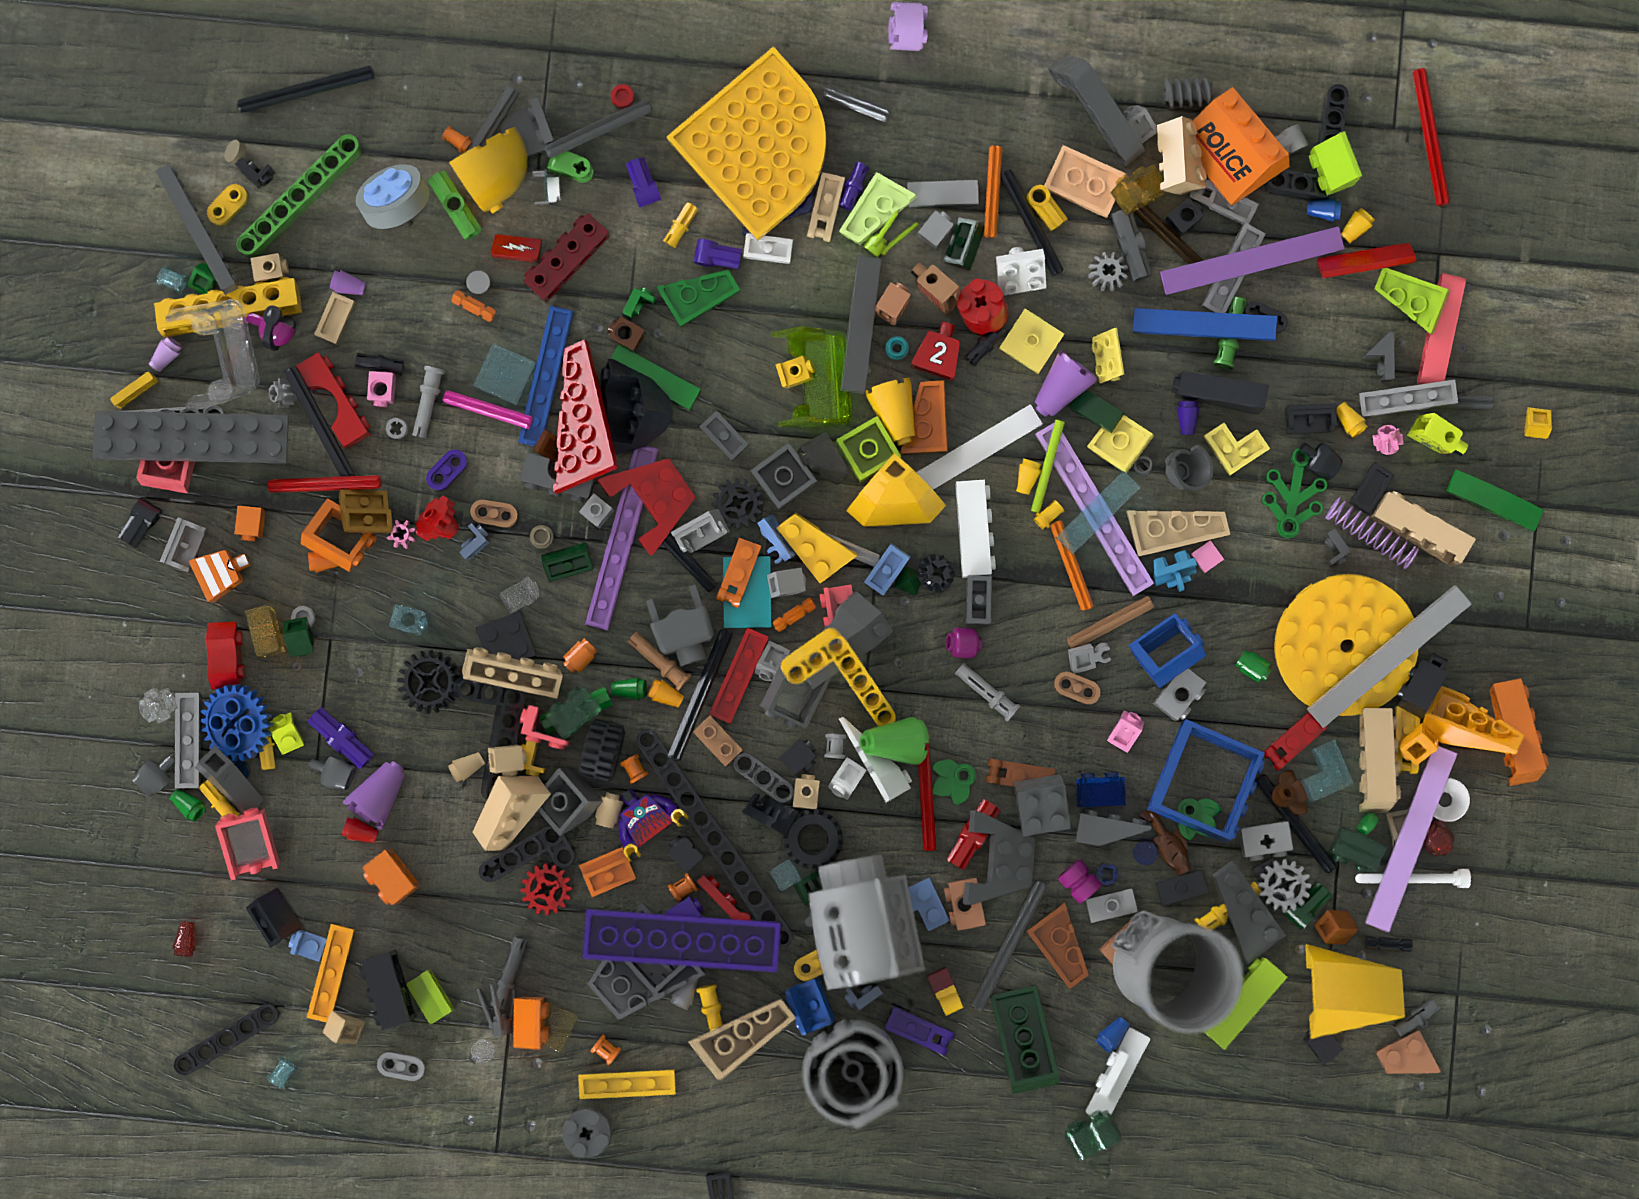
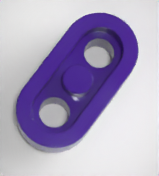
M459 450L448 451L428 471L426 476L427 484L436 491L445 490L466 469L468 464L466 455ZM458 458L460 460V464L458 466H453V459ZM442 475L443 481L436 483V476Z

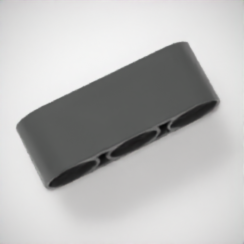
M741 753L736 756L734 767L737 772L775 800L787 802L793 797V786L748 753ZM742 757H748L752 762L751 767L746 771L741 770L738 766V761ZM767 771L770 773L771 780L768 784L762 785L758 782L757 775L759 772ZM780 785H786L790 789V794L785 799L777 796L776 790Z

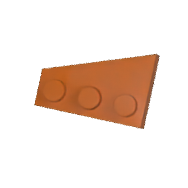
M945 381L920 382L913 406L915 436L911 438L912 442L902 446L901 455L948 452Z

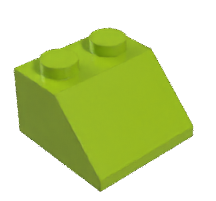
M1345 131L1314 146L1310 151L1309 160L1311 166L1317 169L1320 176L1318 177L1319 186L1322 191L1325 190L1327 195L1354 186L1361 178V171Z

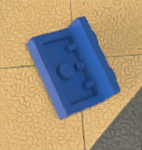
M819 977L785 990L787 1004L793 1011L796 1027L802 1035L836 1022Z

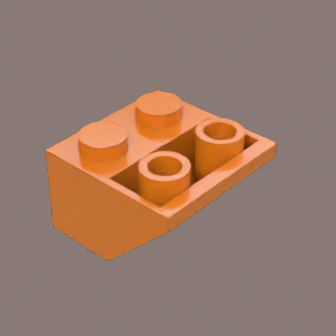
M545 997L514 998V1047L541 1049L546 1041H549V1027H545V1019L549 1017V1003H545Z

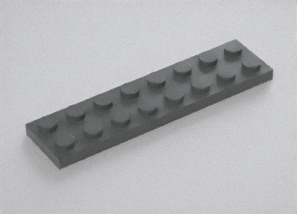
M95 411L92 457L93 459L287 463L288 415Z

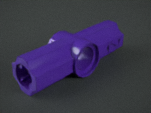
M323 707L315 711L307 721L317 732L326 738L325 741L334 750L345 755L359 769L367 765L375 755L365 744L356 738L357 735L342 722H338Z

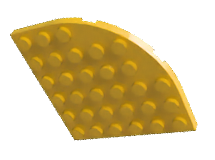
M774 47L768 50L667 136V140L757 241L791 214L810 194L819 178L826 154V128L819 103L806 82Z

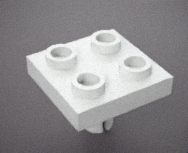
M1015 247L1009 251V255L996 257L998 286L1004 295L1046 288L1045 255L1043 249L1024 252L1022 248Z

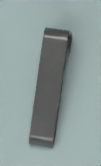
M1067 54L1048 69L1052 78L1060 86L1074 90L1103 137L1124 166L1127 167L1145 153L1142 143L1092 66L1086 60Z

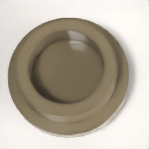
M538 525L530 532V541L536 548H547L553 542V532L545 525Z

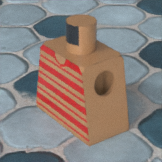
M921 263L914 266L911 274L917 278L916 282L919 290L947 316L957 306L958 297L961 293L960 287L935 265H931L928 269Z

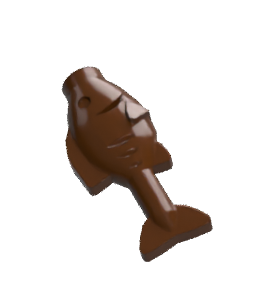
M1148 810L1139 814L1141 819L1151 822L1158 836L1153 838V841L1158 846L1161 854L1160 857L1165 863L1175 870L1179 876L1191 870L1187 854V841L1181 835L1179 829L1172 833L1167 831L1159 818L1160 815Z

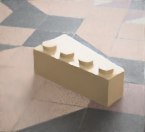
M1395 491L1392 493L1387 492L1383 495L1370 519L1377 521L1380 525L1385 526V528L1393 531L1450 567L1463 562L1476 540L1474 537L1446 523L1443 519L1427 513L1423 507L1405 501V497Z

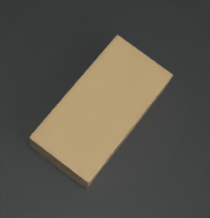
M332 292L314 335L337 345L356 302Z

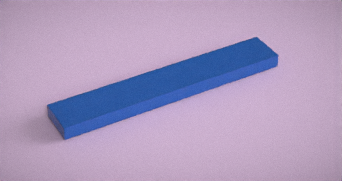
M550 305L525 414L531 416L533 422L529 429L521 427L518 443L535 447L543 430L546 431L563 361L564 348H566L572 323L573 310Z
M1135 308L1133 333L1276 341L1277 316Z

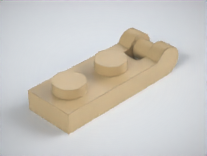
M822 172L807 237L823 238V241H831L845 177ZM818 221L827 223L826 229L818 228Z

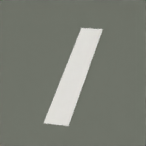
M1030 404L916 473L932 489H935L1041 426L1042 422Z

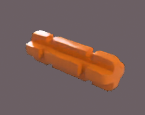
M460 290L455 291L451 299L452 303L458 306L463 305L462 308L477 316L482 315V319L488 322L493 320L496 314L495 309L490 306L485 307L484 303L469 295L466 297V294Z
M807 598L800 606L798 604L783 614L782 618L778 617L772 622L773 626L778 632H781L787 628L788 624L792 625L804 617L805 613L813 611L816 605L811 598Z

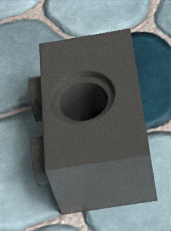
M967 576L966 625L991 624L992 576Z

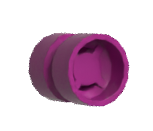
M1081 858L1069 866L1057 878L1065 888H1071L1070 894L1078 904L1085 901L1102 886V883L1094 874L1088 873L1089 868Z

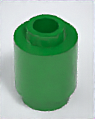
M1245 650L1235 665L1240 669L1241 673L1257 683L1260 680L1266 681L1272 671L1269 668L1271 663L1253 651L1248 652Z

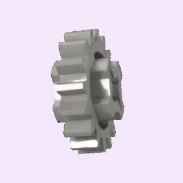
M1283 859L1282 865L1274 861L1273 869L1266 866L1265 871L1268 874L1260 875V878L1264 880V882L1258 884L1259 888L1264 889L1260 893V897L1266 896L1268 899L1265 904L1268 905L1272 902L1274 904L1273 910L1280 906L1282 911L1286 912L1287 907L1290 906L1295 911L1296 903L1302 906L1304 904L1302 897L1308 898L1310 895L1305 891V889L1311 888V884L1305 883L1309 875H1302L1304 867L1296 869L1295 861L1291 865H1287L1286 859ZM1284 870L1290 871L1296 876L1291 877L1285 874ZM1274 874L1275 884L1268 887L1269 879ZM1282 880L1285 884L1292 883L1288 887V891H1285L1284 888L1277 889V887L1280 886ZM1300 885V893L1295 898L1293 890ZM1273 896H1281L1284 898L1285 901L1277 900Z

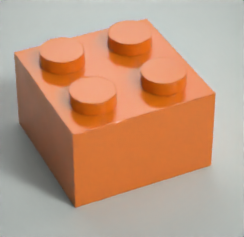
M393 849L384 850L362 867L365 871L363 874L365 879L371 885L375 884L380 890L378 895L385 904H399L421 887L420 883Z

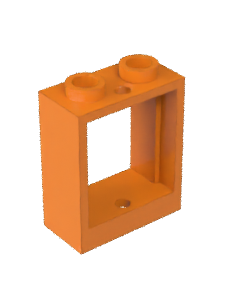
M327 498L302 532L301 545L350 572L354 565L357 567L360 565L364 558V551L366 548H372L377 537L375 533H362L363 536L350 554L318 537L332 516L342 521L340 505Z

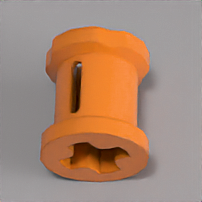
M638 753L619 763L628 773L630 784L649 775V772L645 771L638 759L640 757Z
M688 872L681 880L668 885L670 892L678 903L691 892L699 891Z
M603 1034L590 1052L597 1053L606 1060V1064L609 1066L622 1048H616L606 1040V1036Z

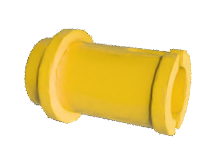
M1053 500L1041 513H1036L1034 521L1041 529L1049 528V524L1063 513L1064 509L1056 500Z

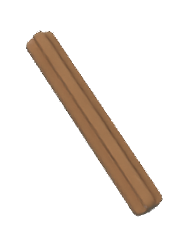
M1145 596L1067 638L1069 647L1072 649L1083 646L1151 610L1154 607L1152 600L1149 596Z

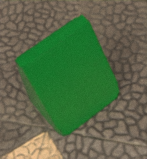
M201 262L194 267L187 286L200 294H208L209 291L213 290L217 281L209 266Z

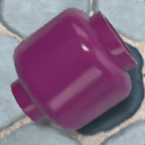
M956 627L951 633L947 634L946 650L954 658L972 659L982 649V638L978 636L977 631L973 628Z

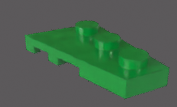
M729 270L703 275L690 280H681L668 285L656 286L680 328L741 291Z

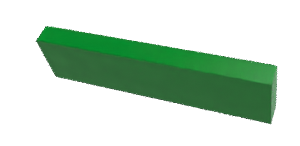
M619 344L610 358L652 378L669 396L671 401L689 411L701 392V389Z

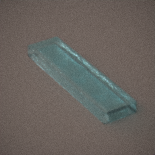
M1123 471L1056 539L1071 554L1075 553L1140 487Z

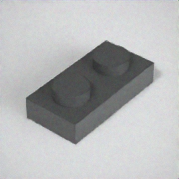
M717 410L699 426L731 461L749 446Z

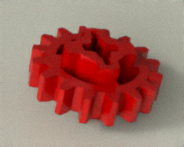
M544 863L542 870L536 865L534 866L535 873L528 871L527 875L530 878L522 879L521 881L526 884V888L520 889V892L527 895L522 900H529L528 909L535 906L536 914L544 910L545 915H549L550 909L556 914L559 912L558 906L560 905L565 908L567 905L564 900L572 898L567 894V891L573 890V887L567 886V882L571 878L563 877L565 874L564 869L557 872V865L549 869L548 863ZM545 873L555 875L558 880L548 879ZM537 878L538 884L536 889L531 891L532 882ZM543 883H545L547 886H552L556 884V886L549 891V896L547 893L537 894V892L541 891V889L544 888ZM562 887V895L557 901L555 895L557 890ZM535 899H544L548 905L539 904Z

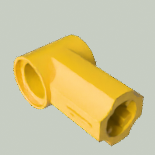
M1036 185L1029 191L1027 200L1031 208L1037 212L1050 231H1053L1068 219L1050 196L1047 187ZM1041 192L1044 196V201L1041 203L1034 201L1033 193Z

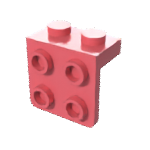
M529 705L528 710L523 709L520 723H523L521 733L526 734V740L541 743L542 739L549 741L548 746L564 750L565 746H571L570 741L536 732L542 711L541 708Z

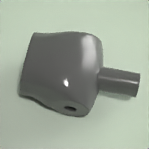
M333 755L329 756L326 763L312 759L309 763L310 768L322 772L320 784L333 789L347 790L355 774V767L348 764L344 759Z
M170 756L159 765L152 760H148L137 771L132 781L148 797H151L153 794L161 791L171 781L166 771L175 761Z

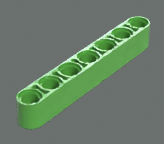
M350 134L340 137L238 238L237 248L245 257L250 259L258 257L360 157L362 146L356 137ZM355 143L353 151L345 152L346 144ZM338 159L337 167L328 168L330 160ZM320 175L322 177L321 182L318 185H312V178ZM298 192H305V197L302 201H295L294 198ZM283 208H287V216L278 218V212ZM271 225V231L268 234H261L263 226ZM249 241H254V248L251 251H245V244Z

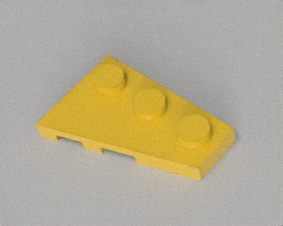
M794 513L777 526V530L819 583H822L858 555L853 550H849L840 544L834 537L831 538L825 534L819 527L798 513Z

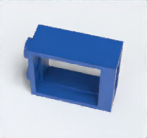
M1176 613L1128 645L1135 659L1159 688L1206 656L1202 648L1205 645L1202 638L1197 633L1193 635L1191 632L1192 627L1185 618L1181 620ZM1180 633L1191 647L1158 668L1148 654Z

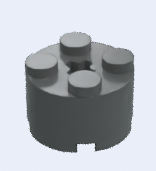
M591 1106L581 1107L575 1110L565 1121L562 1130L563 1142L566 1148L576 1157H595L603 1152L609 1144L613 1131L612 1123L608 1115L602 1110ZM584 1127L588 1130H593L590 1137L582 1134Z

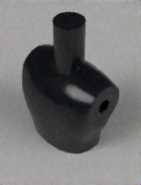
M1306 443L1300 446L1299 450L1310 457L1306 466L1308 471L1326 479H1332L1338 473L1343 460L1331 446L1325 443H1320L1315 449Z

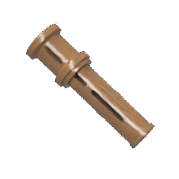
M638 631L631 636V640H628L627 643L661 671V676L668 678L676 685L678 691L683 689L693 675L684 672L677 665V661L669 660Z

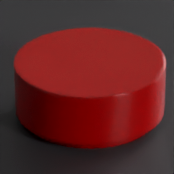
M620 84L613 88L611 100L615 107L625 109L634 103L635 96L631 87Z

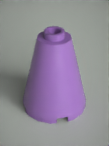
M1062 350L1058 352L1035 400L1037 404L1035 409L1045 417L1048 414L1054 416L1098 380L1088 369L1078 361L1070 359L1071 356Z
M394 761L390 764L385 762L350 793L343 801V804L349 805L348 809L367 823H370L372 820L376 823V828L382 829L385 826L404 780L403 767Z

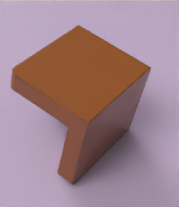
M1327 910L1314 925L1325 944L1344 945L1359 930L1349 912L1341 910Z

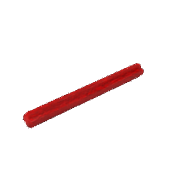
M1419 68L1413 71V78L1436 205L1444 206L1449 204L1450 199L1427 71L1425 68Z

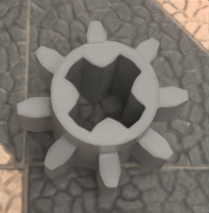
M279 378L278 381H273L274 385H271L269 388L270 400L273 403H278V408H287L289 405H294V401L298 398L288 379Z

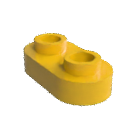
M229 185L209 205L207 209L208 219L217 226L228 224L247 204V191L241 185ZM234 192H238L239 194L238 198L236 199L231 198V195ZM217 209H222L220 216H215Z
M817 949L796 961L794 973L800 980L809 981L823 974ZM803 964H808L811 967L808 973H804L801 970Z

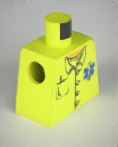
M1435 413L1418 415L1407 435L1440 454L1454 452L1462 456L1468 448V444L1460 440L1463 432Z

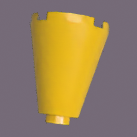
M903 378L904 383L898 384L897 380H893L872 387V392L869 390L865 391L874 412L893 443L897 442L898 446L912 442L911 438L915 436L910 378Z

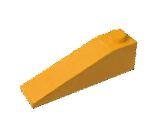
M1441 685L1423 721V724L1438 738V742L1512 754L1517 753L1524 739L1522 733L1504 721L1495 720L1487 714L1488 710L1483 707L1478 708L1470 703V698L1466 695Z

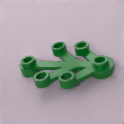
M1300 448L1293 451L1291 455L1294 470L1290 491L1281 479V474L1278 470L1271 469L1265 475L1266 481L1275 486L1286 502V514L1277 504V498L1274 493L1267 492L1261 498L1262 504L1269 507L1278 520L1276 524L1278 534L1286 539L1295 537L1300 531V524L1312 516L1319 515L1323 511L1322 503L1313 501L1308 505L1307 510L1295 516L1297 506L1314 494L1321 493L1327 488L1326 480L1317 478L1311 486L1300 493L1304 466L1307 465L1310 458L1301 452ZM1297 454L1304 455L1305 459L1303 462L1297 460ZM1271 472H1274L1277 475V479L1275 481L1269 478V474ZM1317 481L1323 483V489L1316 488ZM1267 495H1270L1273 498V502L1271 504H1268L1265 501V497ZM1313 504L1319 506V512L1315 513L1312 511L1311 507ZM1285 523L1292 525L1291 531L1284 529Z

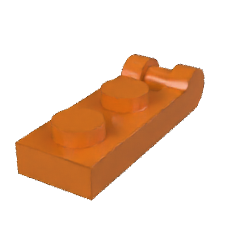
M742 538L738 539L719 589L717 601H727L732 603V606L739 608L761 550V545ZM729 585L738 588L736 594L727 592Z

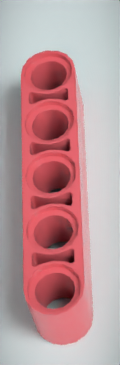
M1441 273L1437 285L1449 289L1450 293L1434 334L1432 335L1427 332L1417 385L1445 381L1466 278Z

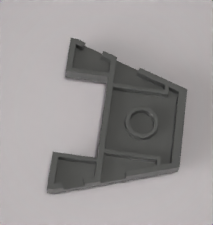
M970 810L969 832L990 834L987 883L965 882L963 904H976L1032 886L1035 838L1023 836L1021 831L982 812Z

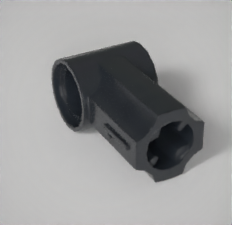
M142 497L134 504L130 512L131 517L118 536L121 540L135 548L138 547L149 528H152L162 515V509Z

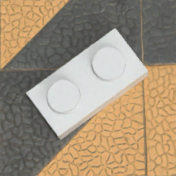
M746 233L743 258L790 264L793 239L763 236L757 241L752 234Z

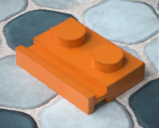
M623 847L579 865L592 897L636 879L630 861L624 855Z

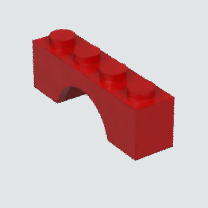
M318 352L296 366L310 390H327L336 398L338 415L331 428L345 449L348 450L371 435L368 430L371 425L364 415L360 417L357 413L358 404L352 395L349 397L343 390L346 388V385L339 375L335 377L331 369L334 368V365L327 355L323 357Z

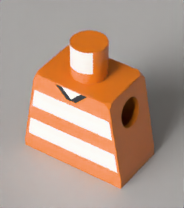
M227 550L189 560L207 601L211 603L216 602L244 581L240 571L251 566L245 553L233 558L230 551Z

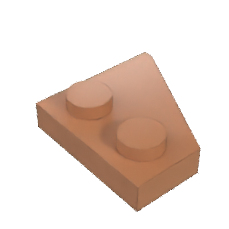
M1418 1029L1375 1051L1388 1074L1441 1072Z

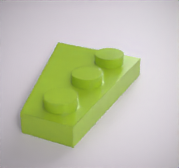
M1382 268L1375 286L1376 291L1421 325L1427 332L1432 335L1434 334L1449 296V289L1388 268Z

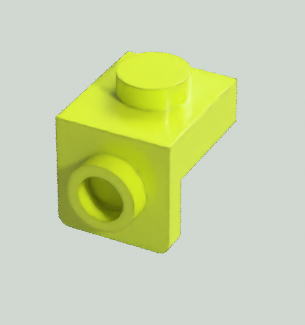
M291 713L277 715L270 721L273 723V726L270 727V732L282 755L304 746V740L294 724Z

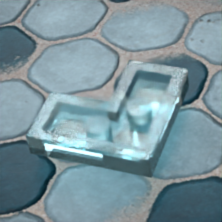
M1335 740L1311 749L1321 772L1301 780L1310 802L1319 800L1354 784Z

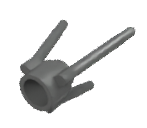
M490 985L495 1016L492 1018L482 991L478 988L476 991L487 1017L489 1030H493L494 1036L512 1033L511 1026H514V998L516 997V989H511L508 1018L507 1014L500 1013L495 985Z

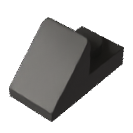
M1388 332L1362 357L1363 359L1381 360L1377 363V375L1381 376V382H1391L1395 379L1394 332Z

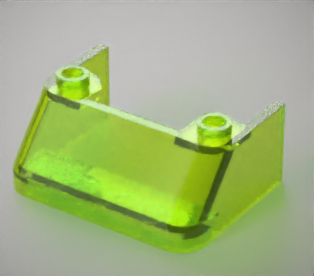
M803 326L771 332L772 337L787 339V349L791 356L794 358L806 356L808 360H812L815 368V373H813L814 380L802 383L804 404L796 405L793 409L792 419L778 421V426L811 428L848 424L852 418L850 392L840 391L846 348L844 334L837 330Z

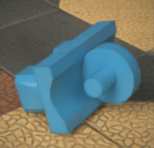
M1186 550L1174 554L1176 564L1168 566L1165 557L1153 561L1154 582L1156 586L1167 583L1168 588L1177 586L1179 592L1184 591L1183 583L1190 582V575L1197 573L1195 558L1191 559Z

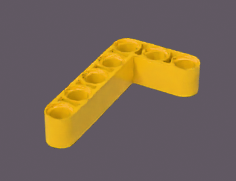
M828 628L782 660L781 670L786 678L794 684L803 682L833 661L878 726L895 721L896 715L846 639L837 629ZM838 638L836 644L829 646L833 639ZM818 652L816 658L809 659L813 653ZM850 657L847 663L842 664L844 658ZM799 666L796 672L790 673L793 667ZM862 675L860 680L854 681L856 676ZM870 693H874L872 698L866 699ZM886 710V713L883 716L878 717L880 712Z

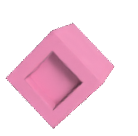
M369 371L367 400L373 403V406L388 407V404H394L396 375L390 372ZM385 384L387 392L382 396H378L376 394L377 387Z

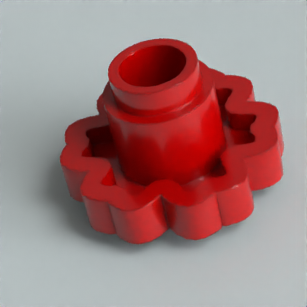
M445 496L432 500L426 506L425 512L421 513L415 525L418 528L416 534L425 541H429L431 538L436 539L438 536L451 539L459 529V524L453 517L455 514L453 509L455 503Z

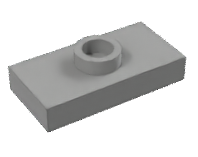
M1132 888L1085 900L1091 923L1138 912Z

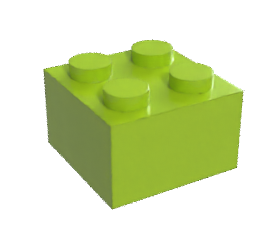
M878 416L836 439V444L859 483L874 476L894 453L901 458L900 453Z

